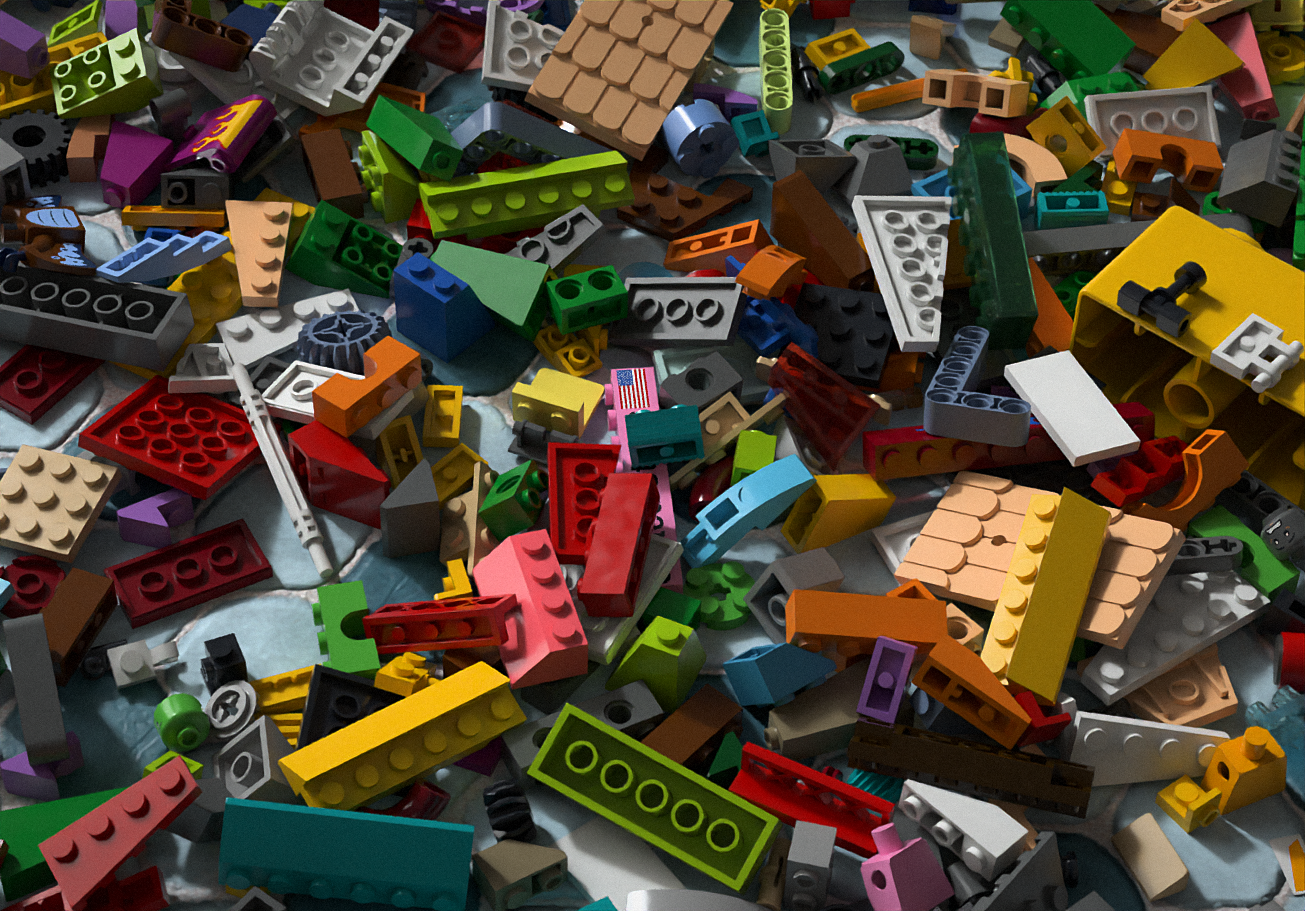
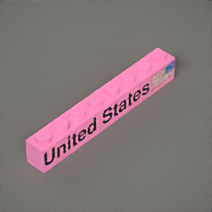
M654 367L611 369V384H604L605 405H612V410L607 411L609 432L615 431L616 435L611 436V444L622 445L615 473L653 474L660 494V501L652 534L677 541L667 463H660L658 466L653 464L651 467L646 465L644 468L640 466L636 469L633 468L627 439L625 415L635 414L639 410H659ZM679 558L661 587L683 594V578Z

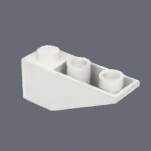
M908 779L904 782L898 807L903 810L910 820L917 822L931 833L940 845L948 847L972 871L978 872L989 882L1022 854L1028 830L998 806Z

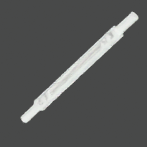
M235 364L231 367V372L241 393L240 402L303 548L309 550L319 576H329L334 570L322 545L324 541L323 535L259 390L254 389L244 364Z

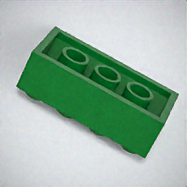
M1007 0L1000 12V15L1068 80L1120 72L1136 46V43L1090 0Z

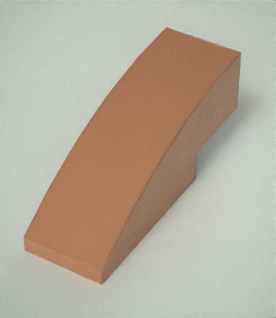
M116 114L81 118L69 142L66 156L70 183L97 182L99 160H104L112 124L116 121Z

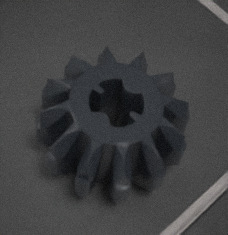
M516 778L507 781L504 779L484 788L483 802L497 843L506 839L525 843L536 840L537 827L521 782Z

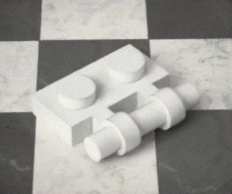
M1252 313L1212 351L1209 363L1239 380H1242L1248 373L1253 374L1256 378L1251 382V387L1255 392L1262 393L1266 388L1274 387L1280 381L1281 374L1285 370L1292 369L1299 362V356L1304 352V346L1299 341H1293L1290 345L1282 342L1283 329ZM1266 355H1269L1273 357L1274 360L1271 363H1269L1263 358Z

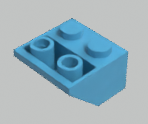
M789 643L752 647L722 664L741 706L756 705L758 709L772 703L774 707H778L796 698L795 691L802 687L808 690L827 681L825 675L837 668L833 660Z

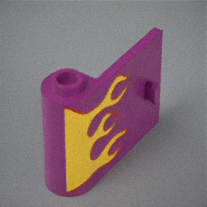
M253 94L205 112L195 125L191 124L183 133L185 138L163 166L168 171L206 157L216 171L221 173L235 172L276 118L277 111L275 106L267 98Z

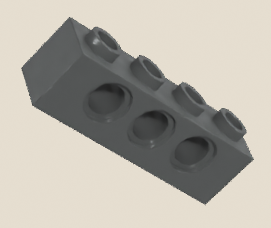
M643 679L574 705L638 742L646 738L664 720L663 710ZM561 711L501 733V758L513 779L516 778L521 782L524 791L533 787L544 786V784L528 775L527 771Z

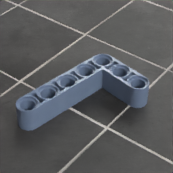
M500 102L484 104L450 133L464 151L452 178L471 175L498 151L531 165L613 151Z
M977 326L960 328L925 393L923 429L927 433L936 436L995 445L1018 447L1029 442L1031 405L1028 402L1016 398L975 393L987 368L989 332Z

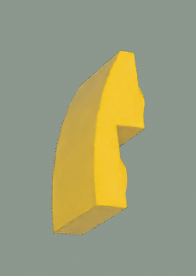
M556 323L540 330L533 342L541 354L559 372L582 378L603 366L601 360L584 338L577 340L573 333L562 335Z

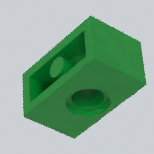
M531 459L497 477L478 514L498 542L535 524L548 499L547 473L540 469L535 461Z

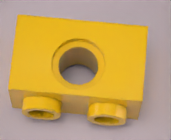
M1065 96L1026 127L1033 140L1050 151L1058 159L1067 178L1107 148L1068 96Z

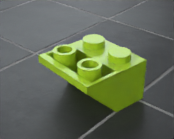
M369 130L362 131V146L358 147L359 158L364 166V171L360 172L361 184L365 183L367 191H370V199L374 211H380L385 224L410 218L416 199H421L419 181L408 160L377 134Z

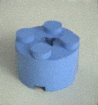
M706 99L693 100L695 104L687 107L681 104L669 113L661 127L662 143L684 173L692 176L712 178L719 172L720 167L728 161L733 152L738 148L740 142L732 126L713 102Z

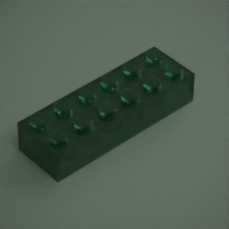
M1004 132L962 134L959 146L954 148L953 164L948 166L947 179L949 186H954L955 191L953 196V212L955 216L960 218L961 225L958 228V240L960 246H965L966 251L964 272L966 276L971 278L972 286L969 289V300L971 307H976L978 317L975 318V326L982 327L989 332L988 350L1025 348L1039 313Z

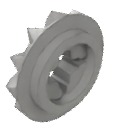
M235 680L221 686L212 695L205 708V713L210 721V734L217 739L222 738L231 741L234 735H239L243 732L248 724L254 723L252 717L261 709L257 704L260 695L254 690L252 685L245 681ZM227 707L238 709V713L233 716L226 709Z

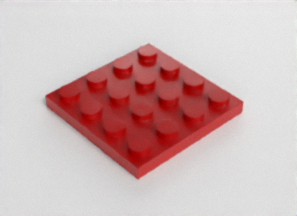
M158 374L79 434L78 447L88 450L98 457H104L121 464L129 470L154 478L162 484H168L187 492L192 497L203 500L210 498L262 453L244 410L201 392L169 393V379ZM274 423L280 437L281 425Z

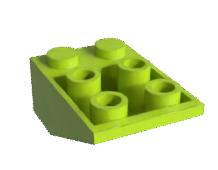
M137 28L49 68L57 112L61 119L135 112L149 106L150 99L164 94L155 51Z

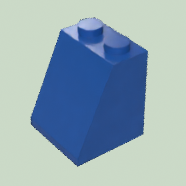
M419 252L393 270L397 331L444 362L449 363L495 327V321L469 284Z

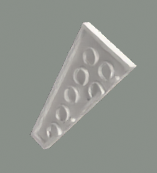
M489 0L481 84L528 92L565 31L550 24H538L528 19V14L518 9L516 12L500 6L501 1Z
M854 196L852 209L901 352H935L939 343L940 310L944 292L943 280L946 269L947 234L950 225L949 212L952 197Z
M1189 535L1187 539H1193V537ZM1234 570L1165 576L1124 649L1104 644L1083 671L1081 683L1109 706L1268 612L1271 601Z

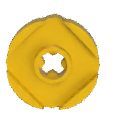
M1265 31L1257 34L1271 85H1279L1282 81H1290L1305 76V41L1299 36L1291 33L1289 38L1279 36L1280 31Z

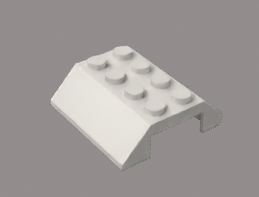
M292 0L286 4L271 27H269L266 32V38H261L251 51L249 59L266 88L326 117L363 108L413 35L414 30L385 16L373 32L323 7L324 0Z

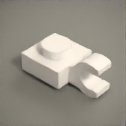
M144 639L107 650L117 689L156 679L154 667L179 661V652L175 641L167 642L148 650L146 640Z

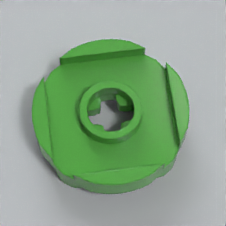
M729 561L725 564H708L700 568H693L687 572L686 581L683 586V595L701 601L700 621L707 623L708 629L718 631L731 630L745 624L752 613L743 598L755 584V581L745 572L744 566L739 562ZM715 593H723L726 594V599L719 600L717 596L711 595Z

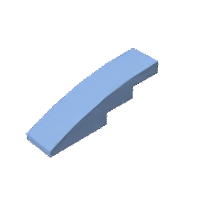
M207 230L195 238L177 234L165 242L148 237L95 270L97 276L118 283L150 281L177 275L206 264L232 250L229 237Z

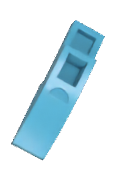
M796 454L761 468L729 488L696 515L700 524L680 541L684 550L682 553L683 557L692 569L714 564L752 528L756 526L763 531L817 480Z

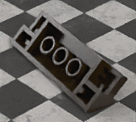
M860 716L856 721L854 736L849 741L847 757H849L847 767L904 780L909 779L931 786L1082 819L1086 817L1095 774L1094 766L1016 749L1009 750L1002 746Z

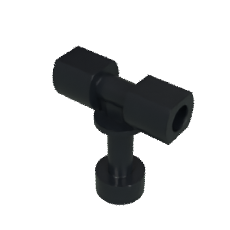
M1188 261L1176 270L1174 274L1175 282L1167 289L1157 287L1150 291L1132 280L1127 281L1118 291L1117 305L1136 316H1141L1144 313L1149 314L1157 319L1156 327L1179 338L1189 329L1192 313L1179 307L1176 299L1184 292L1194 294L1207 282L1206 273L1199 264Z

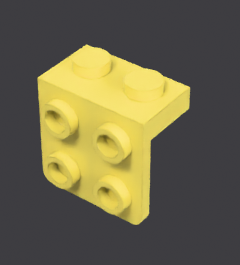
M541 368L531 385L517 382L513 388V420L522 422L526 419L530 423L546 427V431L552 432V430L571 436L576 435L579 436L580 440L604 396V386L549 368Z

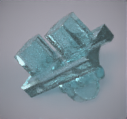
M1286 685L1273 695L1271 704L1276 710L1271 712L1260 701L1248 706L1244 721L1249 727L1258 726L1267 729L1282 746L1290 744L1298 750L1305 748V693L1300 695L1291 686Z

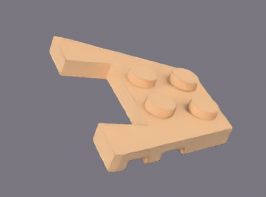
M1216 642L1117 700L1118 703L1145 721L1199 728L1236 713L1238 700L1226 668L1221 665ZM1095 656L1078 662L1077 674L1082 677L1083 671Z

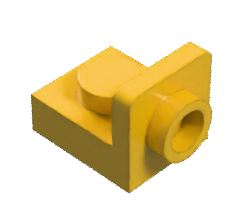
M462 558L447 561L448 577L442 578L444 592L435 594L434 600L473 597Z
M1186 774L1159 791L1155 803L1189 834L1199 826L1206 827L1218 817L1222 792L1215 787L1206 793Z

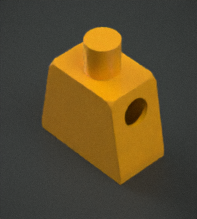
M1258 726L1249 727L1243 736L1222 743L1216 748L1200 783V788L1207 793L1217 787L1222 792L1218 809L1220 810L1219 814L1223 816L1285 791L1287 756L1267 729Z

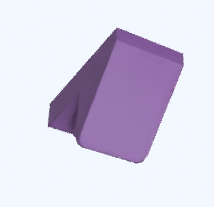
M177 488L170 489L116 511L120 536L123 541L158 549L172 544L169 528L181 525L194 518L191 495Z
M882 635L878 636L856 712L895 723L911 686L909 677L918 647Z
M74 731L66 733L70 759L30 767L26 751L1 762L0 770L7 793L47 802L60 800L55 778L68 775L75 769L84 766L80 741Z

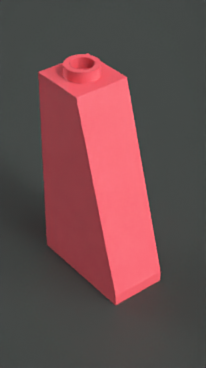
M1249 12L1206 26L1246 63L1242 69L1214 80L1243 120L1252 119L1266 122L1279 117V110L1257 33Z

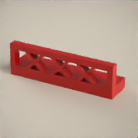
M516 594L385 604L362 618L366 638L375 639L378 654L498 646L509 641L503 614L517 606L518 601Z
M748 741L742 749L741 770L728 789L729 792L794 828L797 820L837 828L835 845L866 859H870L879 853L871 832L880 826L893 823L894 803ZM754 760L765 764L768 769L754 764ZM793 777L800 779L805 785L796 782ZM830 793L839 796L841 800L832 797ZM867 809H870L874 812L881 814L882 817L880 818L876 815L869 813Z

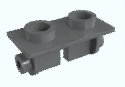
M524 419L522 422L515 421L512 434L516 435V437L509 446L508 452L548 465V442H584L579 440V436H571L552 430L551 434L546 433V427L530 423L529 420Z

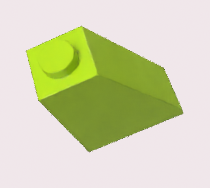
M657 616L621 656L605 683V689L612 691L643 679L661 709L673 714L680 708L706 661L707 655L694 628Z

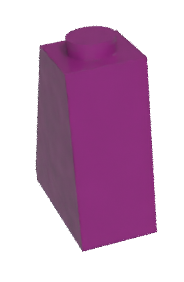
M116 120L112 124L100 175L104 203L120 209H124L126 205H140L161 182V174L172 170L167 171L163 165L174 152L173 141Z

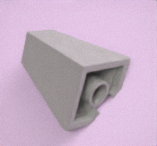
M824 547L771 562L743 599L774 644L786 643L785 605L793 590L836 592L845 576L841 572L838 563L831 558Z

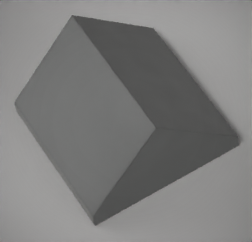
M424 459L380 505L383 555L388 558L440 550L439 499L430 463Z

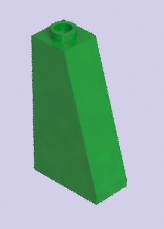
M379 94L366 122V126L416 168L450 182L464 151L439 118Z
M441 240L430 260L469 284L494 320L526 340L534 342L548 311L547 282L559 279L550 265Z
M130 786L0 811V839L5 840L10 847L0 868V879L6 902L15 901L57 882L38 845Z

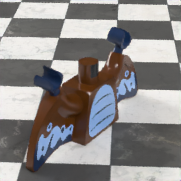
M34 196L10 201L4 204L3 208L0 207L2 222L10 223L1 224V243L20 244L21 246L19 251L8 247L1 248L0 266L3 267L4 271L15 273L20 261L22 264L33 268L77 275H97L95 270L97 265L84 255L86 230L74 206H62V196Z

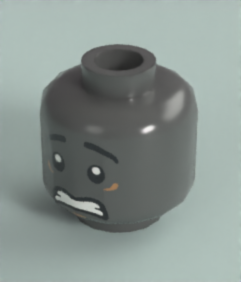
M1286 506L1275 510L1261 523L1264 527L1260 534L1261 540L1277 560L1289 561L1293 559L1295 563H1299L1305 559V515L1297 508L1288 509Z

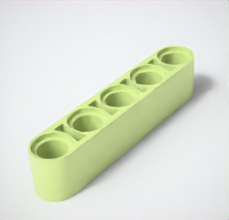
M773 8L763 11L760 16L761 109L764 111L771 132L778 131L780 135L790 130L792 122L793 91L790 34L787 13Z

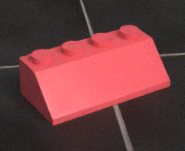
M542 529L509 536L472 569V574L480 596L516 594L518 605L503 614L509 641L497 646L506 674L511 679L510 685L512 690L587 674L588 642L547 530Z

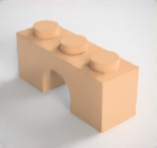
M949 69L925 71L922 103L948 108L979 109V113L1007 118L1026 115L1030 83Z

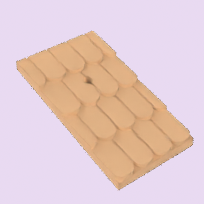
M584 0L576 16L535 78L524 101L642 161L661 130L664 120L674 108L729 15L734 3L729 0Z
M965 470L959 471L953 481L954 483L946 491L937 506V510H934L920 532L921 535L917 537L903 559L904 562L899 565L894 576L901 585L917 578L932 594L995 612L1032 494H1059L1013 484L1012 480ZM1101 506L1110 511L1112 518L1076 636L1123 650L1186 538L1181 529L1173 528L1169 523L1124 514L1122 510Z

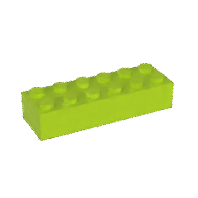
M568 702L565 704L527 771V774L538 782L742 896L746 894L783 826L782 822L775 816Z

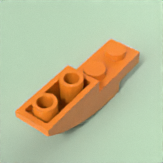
M770 245L752 257L739 272L735 282L744 286L743 293L759 300L766 299L770 301L771 297H783L786 288L791 289L792 284L802 285L805 282L809 272L802 269L807 258L777 245Z

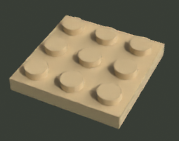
M22 444L0 481V545L72 563L122 478L119 468Z

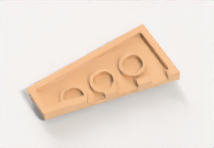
M225 200L243 306L278 308L294 214L293 203Z

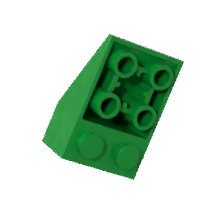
M321 200L305 223L285 269L313 285L338 290L349 288L350 292L389 299L391 276L394 268L397 266L403 246Z

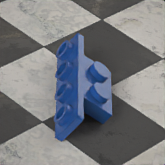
M732 255L726 257L727 277H737L746 264H740ZM748 295L737 335L759 356L767 357L791 341L810 360L818 357L817 342L819 339L816 331L810 324H804L799 320L789 304H783L776 297H771L769 301L766 299L759 300Z

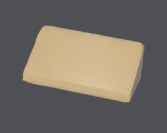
M1151 813L1142 815L1111 837V843L1149 902L1186 890L1189 871Z

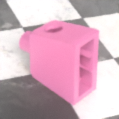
M894 823L880 826L871 832L879 853L862 863L861 873L868 899L874 911H929L955 894L926 840L916 838L901 841Z

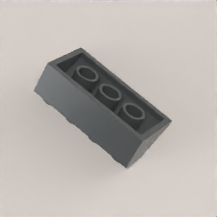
M1274 129L1230 146L1216 203L1281 228L1297 192L1302 151L1301 138L1291 131L1280 132Z

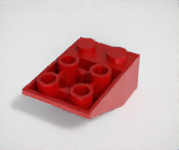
M317 420L288 434L291 465L306 499L315 507L381 530L380 505L390 495L389 488H391V481L387 473L381 468L377 469L369 461L366 452L361 447H356L348 438Z

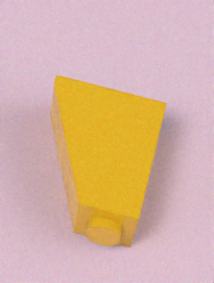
M1196 18L1143 75L1148 81L1144 87L1147 90L1203 86L1242 69L1246 63Z
M870 474L815 475L814 477L817 481L797 499L780 532L797 554L821 547L825 548L880 526L897 497L883 480L875 481Z

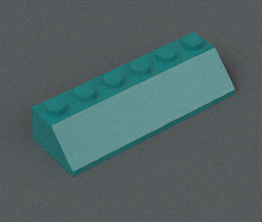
M226 797L218 862L219 885L227 884L229 887L239 890L246 889L250 885L258 888L261 886L267 887L268 890L276 894H306L319 899L333 897L350 899L363 904L370 902L393 904L400 908L421 907L435 909L436 911H465L475 826Z

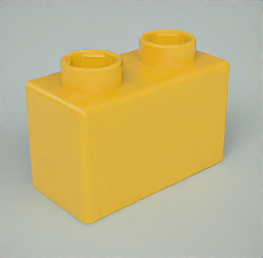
M1172 206L1080 290L1069 351L1082 368L1107 384L1103 394L1111 404L1140 402L1155 415V438L1160 439L1175 435L1186 444L1191 445L1207 429L1226 431L1250 464L1245 470L1305 511V272L1265 252L1256 240L1244 232L1232 228H1220L1183 207ZM1188 261L1199 264L1206 273L1207 282L1194 294L1184 292L1176 299L1179 307L1192 313L1189 329L1179 338L1156 327L1157 319L1149 314L1144 313L1141 316H1136L1117 305L1118 291L1127 281L1132 280L1150 291L1157 287L1167 289L1175 282L1174 274L1176 270ZM1252 313L1283 329L1282 342L1290 345L1293 341H1299L1304 346V352L1299 356V362L1292 369L1285 370L1281 374L1280 381L1274 387L1266 388L1262 393L1255 392L1251 387V382L1256 378L1253 374L1248 373L1242 380H1239L1209 363L1212 351ZM1266 355L1263 358L1269 363H1271L1274 360V358L1269 355Z

